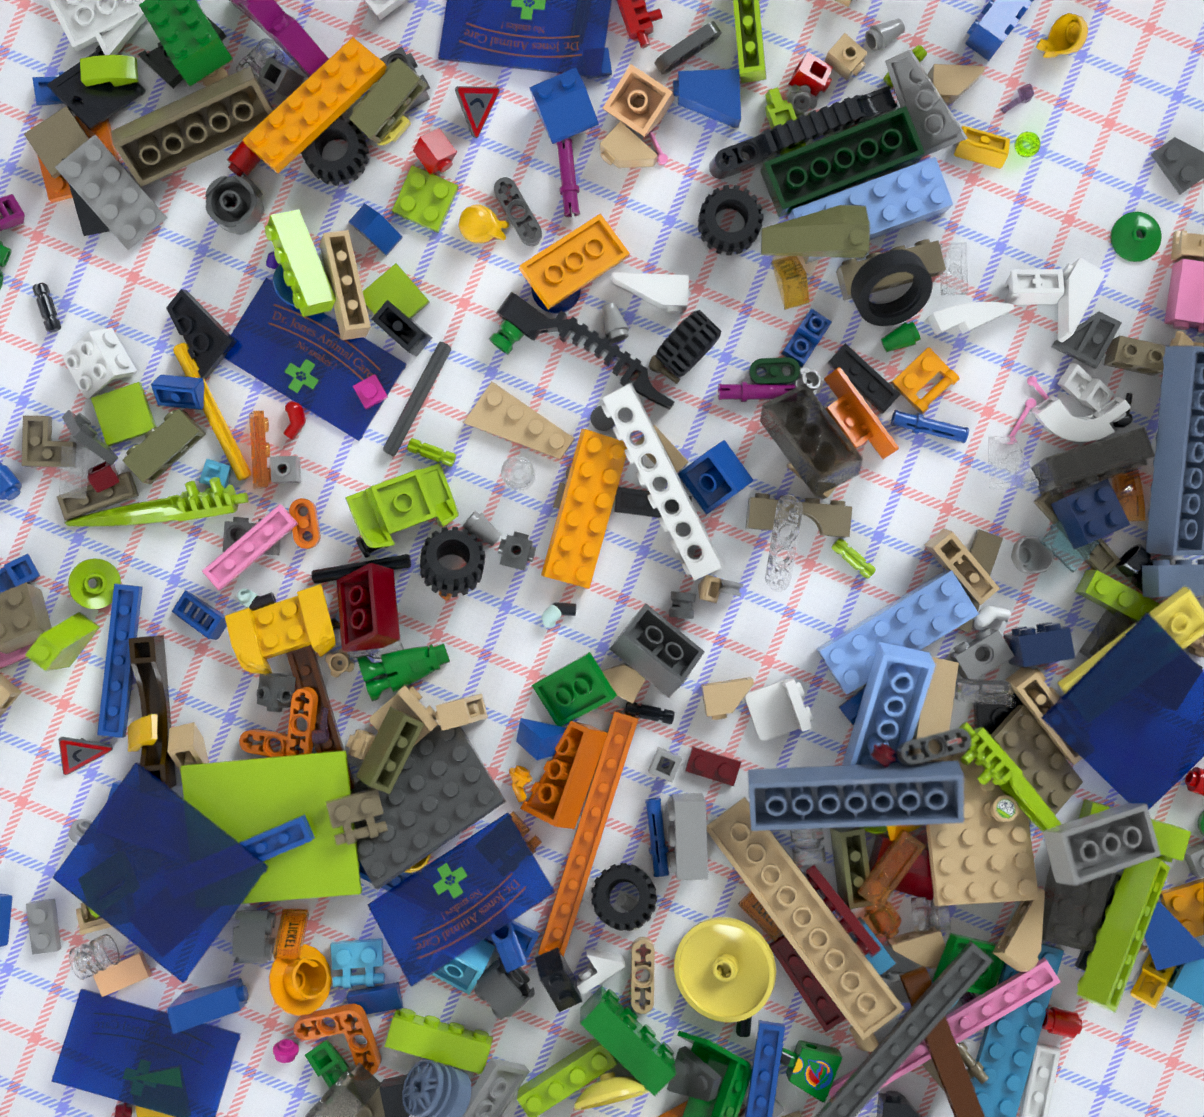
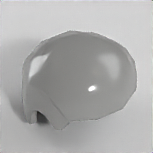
M1037 536L1020 538L1014 544L1011 559L1015 567L1022 573L1037 574L1046 572L1052 566L1054 553L1049 543L1040 541Z

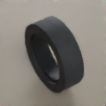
M889 250L874 256L861 266L853 278L851 296L865 321L876 326H891L910 319L925 306L931 296L933 282L918 255L908 250ZM899 272H907L914 275L911 287L900 298L885 304H875L869 301L872 289L885 277Z

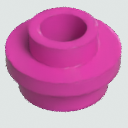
M283 1039L273 1046L275 1059L281 1063L292 1062L299 1052V1046L290 1039Z

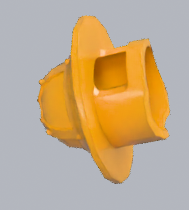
M306 944L301 945L300 955L297 959L277 957L272 963L269 974L270 992L275 1003L284 1012L295 1016L311 1014L320 1008L327 999L332 984L331 969L325 956L316 948Z

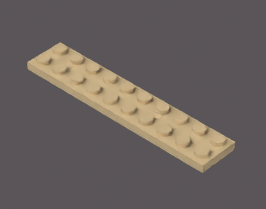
M743 797L707 825L708 834L862 1040H865L905 1010L770 830L751 831L750 803L746 797Z

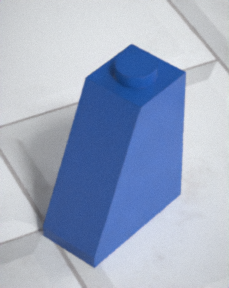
M739 69L678 71L677 80H673V94L678 96L679 106L733 128H739L741 122Z
M1157 902L1144 936L1156 970L1204 959V947L1161 902Z
M239 978L183 992L167 1008L173 1034L240 1011L248 1000V990L246 985L242 984V979Z

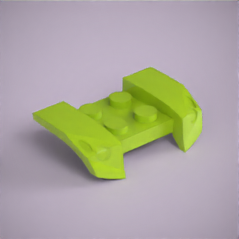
M440 463L424 469L411 471L345 497L360 535L366 545L372 548L395 545L390 534L435 518L438 526L444 527L459 516L457 505Z

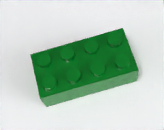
M145 0L139 4L172 63L189 86L194 85L233 60L197 0Z
M601 986L581 1006L580 1024L655 1097L676 1075L674 1052L665 1042L661 1044L655 1038V1032L648 1025L642 1026L636 1020L638 1017L635 1012L628 1006L624 1008L618 1002L620 1000L619 997L611 989L606 990Z

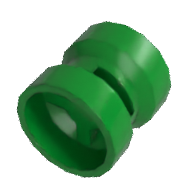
M504 319L499 325L500 329L498 332L493 333L489 341L502 352L509 355L513 350V344L520 341L524 334Z

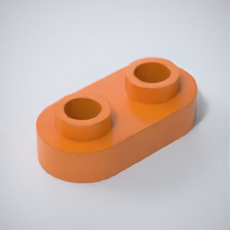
M300 498L292 502L289 508L290 515L298 523L292 529L293 538L299 547L311 549L319 543L321 538L317 510L312 501ZM302 507H306L308 509V513L306 516H302L300 514V510ZM309 531L312 534V538L306 541L304 534Z

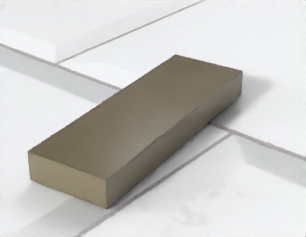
M131 472L119 474V483L99 493L95 491L92 485H88L56 496L64 520L68 521L139 496Z

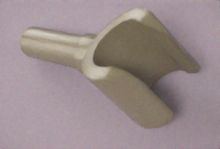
M656 355L652 356L649 363L650 370L665 375L677 384L680 379L664 368L663 364L655 357Z

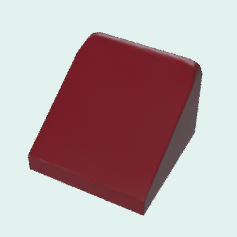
M104 461L88 470L87 479L97 493L119 483V476L114 463L110 465Z

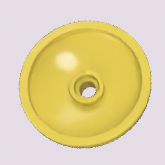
M615 1072L600 1075L599 1082L587 1087L577 1098L574 1107L576 1111L600 1107L649 1093V1091L636 1078L628 1076L615 1077Z

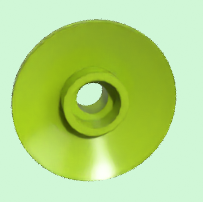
M96 558L87 559L77 564L71 571L68 579V589L73 600L82 607L89 609H100L110 605L113 599L114 584H121V578L117 569L108 561ZM94 578L97 584L94 588H90L88 582Z

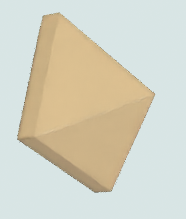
M710 575L704 576L698 585L699 599L717 603L720 593L719 588L722 586L721 579Z

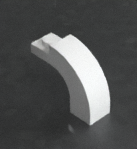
M1050 396L1032 409L1031 412L1046 429L1071 441L1090 442L1115 432L1109 423L1121 420L1126 415L1125 412L1131 407L1125 399L1117 396L1095 413L1085 417H1076L1067 411L1059 398Z

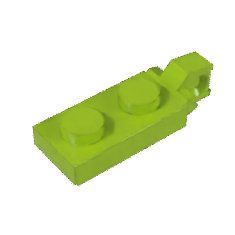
M779 88L768 90L767 94H765L767 102L765 111L771 130L778 124L784 125L791 119L793 121L796 120L792 104L788 103L787 99L782 100ZM800 141L798 145L792 149H789L788 146L787 149L783 151L780 155L806 146V143L801 144Z

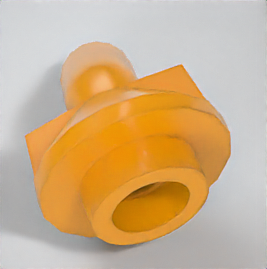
M517 765L516 768L509 769V774L512 778V789L517 801L523 802L527 799L523 787L526 783L531 782L533 778L527 768Z

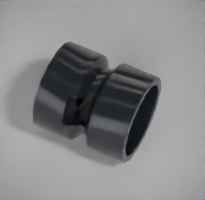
M1138 544L1125 552L1120 557L1121 561L1115 567L1125 577H1132L1131 583L1143 592L1142 566H1153V560L1157 559L1151 560V554L1146 552V549L1141 544Z

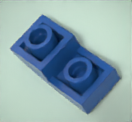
M811 308L781 354L795 359L799 366L803 367L832 321Z

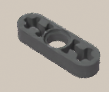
M714 21L709 22L661 54L654 64L660 73L664 75L712 44L720 37L722 32Z
M503 177L498 179L494 184V193L516 233L525 245H537L542 239V230L518 187L510 178ZM501 186L512 187L510 188V195L513 198L511 202H509L505 193L500 194L502 191ZM519 205L525 209L523 217L514 218L511 215V210L514 206ZM526 221L532 231L537 230L534 239H531L529 236L524 237L527 234L523 225Z
M957 728L914 739L899 745L897 758L903 765L911 766L961 753L969 749L971 737L966 730ZM961 738L962 743L959 745H947L946 741ZM930 740L938 742L940 746L938 754H933L929 751L928 743ZM921 749L922 753L912 757L906 756L905 752L908 750Z

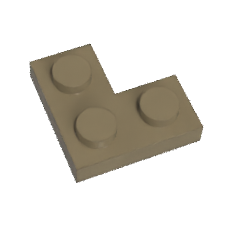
M23 415L22 466L76 468L77 443L52 441V417Z

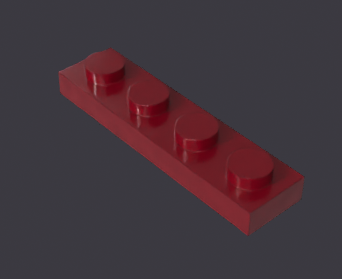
M813 865L806 870L809 883L824 897L823 901L831 912L835 911L841 920L838 922L847 934L851 932L858 940L855 944L863 955L869 954L873 958L881 951L880 946L816 866Z
M784 934L768 944L825 1032L847 1019Z

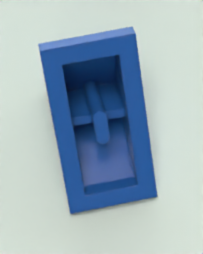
M365 203L348 221L351 226L386 256L403 238L379 212Z
M521 718L516 742L538 761L555 755V747L566 728Z

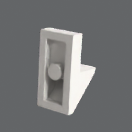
M587 949V957L595 968L588 967L578 975L577 988L583 995L624 968L625 961L622 955Z

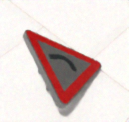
M456 86L455 93L469 130L474 138H478L499 94L500 90L498 87Z
M60 737L58 739L64 775L76 771L113 750L111 744L87 741L84 738Z

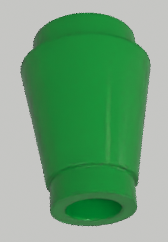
M912 321L908 324L904 322L882 338L881 342L887 353L916 345V342L921 340Z

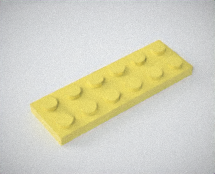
M1185 586L1057 684L1082 718L1089 722L1204 634L1203 608L1191 590Z

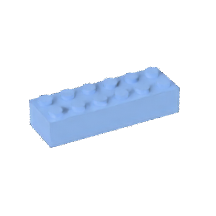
M933 157L794 208L788 218L792 220L838 205L866 206L870 223V240L943 214L953 205L937 159ZM803 256L805 264L823 258Z
M944 570L817 648V651L842 691L848 695L867 683L879 642L920 651L976 617L979 613L953 571Z
M879 642L842 766L881 764L871 756L874 750L873 746H880L881 743L888 745L895 751L893 756L896 758V761H892L890 764L901 763L897 758V749L900 744L911 741L936 666L929 652Z

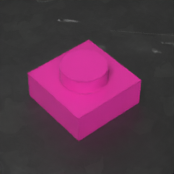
M375 374L353 386L365 409L388 398L387 393Z

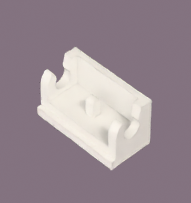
M1011 270L1010 276L1005 283V287H1009V293L1005 298L1006 303L1013 305L1057 304L1065 293L1063 270Z

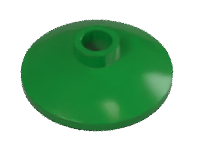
M1130 212L1123 215L1115 222L1111 231L1113 249L1121 258L1127 261L1141 262L1147 260L1157 252L1161 244L1162 234L1159 224L1153 217L1143 212ZM1140 231L1143 238H1138L1136 232Z

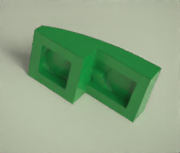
M325 1040L305 1054L317 1076L321 1075L334 1096L357 1081V1077L347 1062L328 1040Z

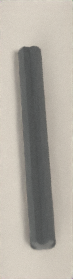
M441 341L438 343L383 447V451L391 456L397 454L451 352V347Z

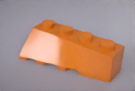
M570 721L555 747L556 753L554 757L545 764L543 776L539 782L534 783L531 789L532 795L528 801L523 802L520 809L555 827L575 829L608 733L588 724Z

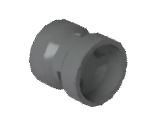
M671 591L672 607L669 609V617L694 619L692 603L695 602L696 594Z

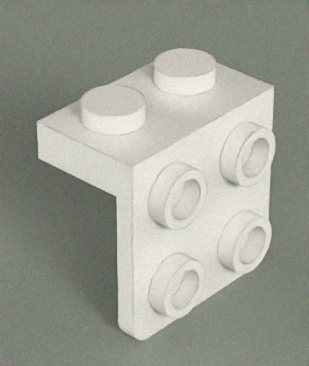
M113 328L89 331L63 357L66 366L87 399L94 397L112 380L131 377L137 372Z
M788 678L751 691L745 695L746 704L761 741H766L797 729L802 732L812 729L810 722L813 721V716L809 706L804 707L802 697H805L800 682L796 683L794 679Z

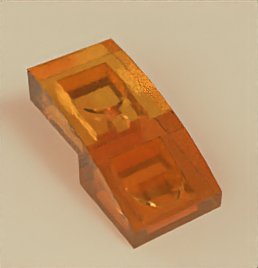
M1112 472V488L1128 521H1145L1144 494L1139 472Z

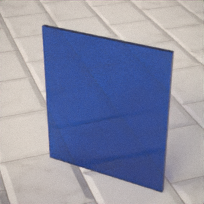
M1146 613L1041 719L1128 803L1147 804L1149 810L1204 757V671L1150 614Z
M135 763L61 867L54 874L53 879L184 983L269 866L143 766Z

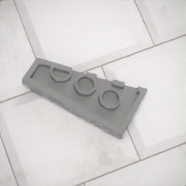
M907 50L885 60L900 107H907L925 151L923 157L968 139L912 50Z

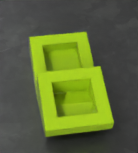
M102 55L80 59L81 82L86 87L105 82H111L115 87L139 82L137 59L135 56Z

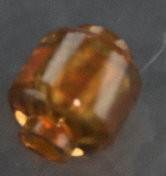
M877 899L874 900V905L865 907L863 920L876 938L886 937V939H891L899 933L898 928L902 920L891 902Z

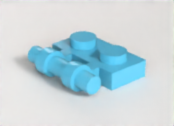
M383 938L331 943L332 970H343V976L333 977V987L351 989L352 986L356 985L375 987V984L385 983L384 973L375 974V967L384 965ZM352 968H365L366 973L363 975H352Z

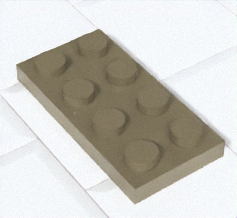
M1024 704L1017 705L990 735L1022 770L1023 776L1055 815L1083 783Z

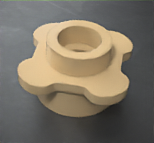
M342 649L338 653L328 654L325 658L333 677H339L343 672L354 670L355 665L350 661L349 652H344ZM339 660L342 661V665H338Z

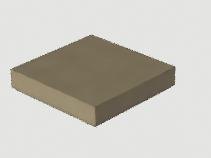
M67 106L24 133L53 178L61 175L55 166L89 139Z

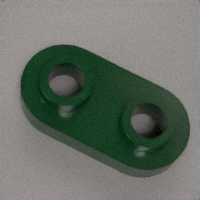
M790 357L757 359L749 368V377L755 384H789L794 382L800 374L798 362ZM782 368H789L790 375H784L782 373ZM757 369H764L765 376H758Z

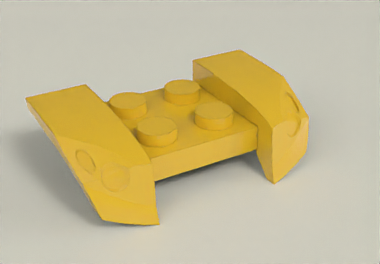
M321 584L298 591V596L252 611L247 608L225 615L231 645L243 669L255 674L272 673L267 659L312 645V648L322 657L336 645Z

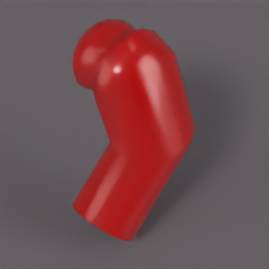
M290 401L285 406L290 424L283 434L294 440L305 425L306 418L303 407L299 403Z

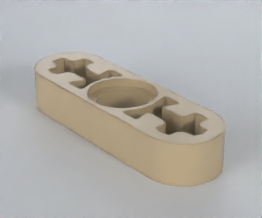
M647 937L635 939L631 948V1005L634 1011L639 1014L650 1012L654 1006L655 950L653 942ZM641 944H646V948L650 949V951L645 952V962H641L640 951H636V949L641 947ZM639 969L649 971L650 977L647 981L641 982L636 979L635 974ZM640 988H645V998L649 1000L645 1002V1006H640V1003L635 1001L640 999Z

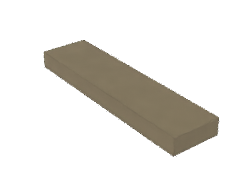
M1052 485L1034 503L1068 541L1051 506L1052 503L1065 498V496L1055 485ZM1102 538L1075 549L1092 570H1098L1104 574H1107L1121 561Z
M979 529L976 532L970 553L990 576L1003 537ZM965 590L969 599L978 611L980 605ZM974 618L956 629L970 633L974 624Z

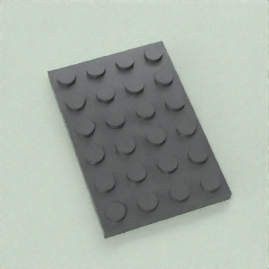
M438 726L413 746L391 793L388 794L378 790L384 814L374 816L375 823L386 821L388 831L378 833L377 837L370 838L368 836L357 839L358 858L374 888L380 889L506 802L461 726L443 731L441 726ZM360 780L354 784L355 788L351 789L350 792L354 794L371 789L372 787ZM366 820L354 822L355 829L367 826Z

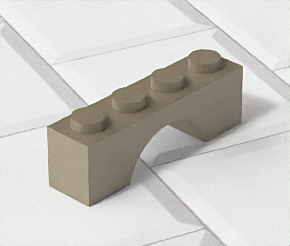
M755 493V497L748 498L746 529L771 531L774 530L776 524L785 515L799 513L813 520L821 536L847 538L850 537L852 507L845 506V501L830 500V504H820L821 499L805 498V502L795 501L794 496H780V500L770 499V494Z

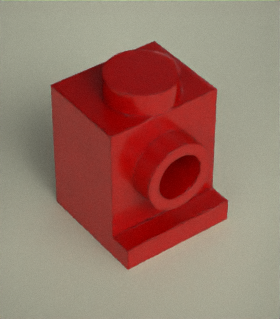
M807 51L797 65L789 85L793 87L795 84L800 88L803 85H808L811 88L810 93L816 97L820 91L824 93L832 81L829 75L833 67Z

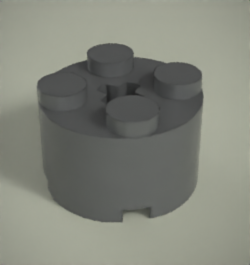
M238 176L219 177L206 190V211L224 230L242 235L256 227L264 213L262 200L253 187L243 178Z
M238 910L235 920H240L239 926L233 928L232 950L233 957H236L234 963H267L271 961L272 954L275 952V938H271L272 928H275L276 913H270V910Z
M500 957L484 970L481 977L477 980L478 986L474 989L476 995L481 1000H486L492 1007L493 1014L500 1020L505 1017H511L535 994L534 987L529 989L527 983L530 979L526 972L520 967L507 973Z

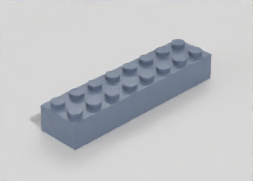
M1166 346L1163 357L1164 369L1161 382L1160 407L1158 409L1159 420L1156 433L1155 458L1153 461L1154 472L1151 485V503L1148 512L1149 524L1146 536V552L1170 556L1204 555V347Z
M958 761L923 762L911 766L893 763L888 767L883 764L748 770L751 831L964 823V775Z

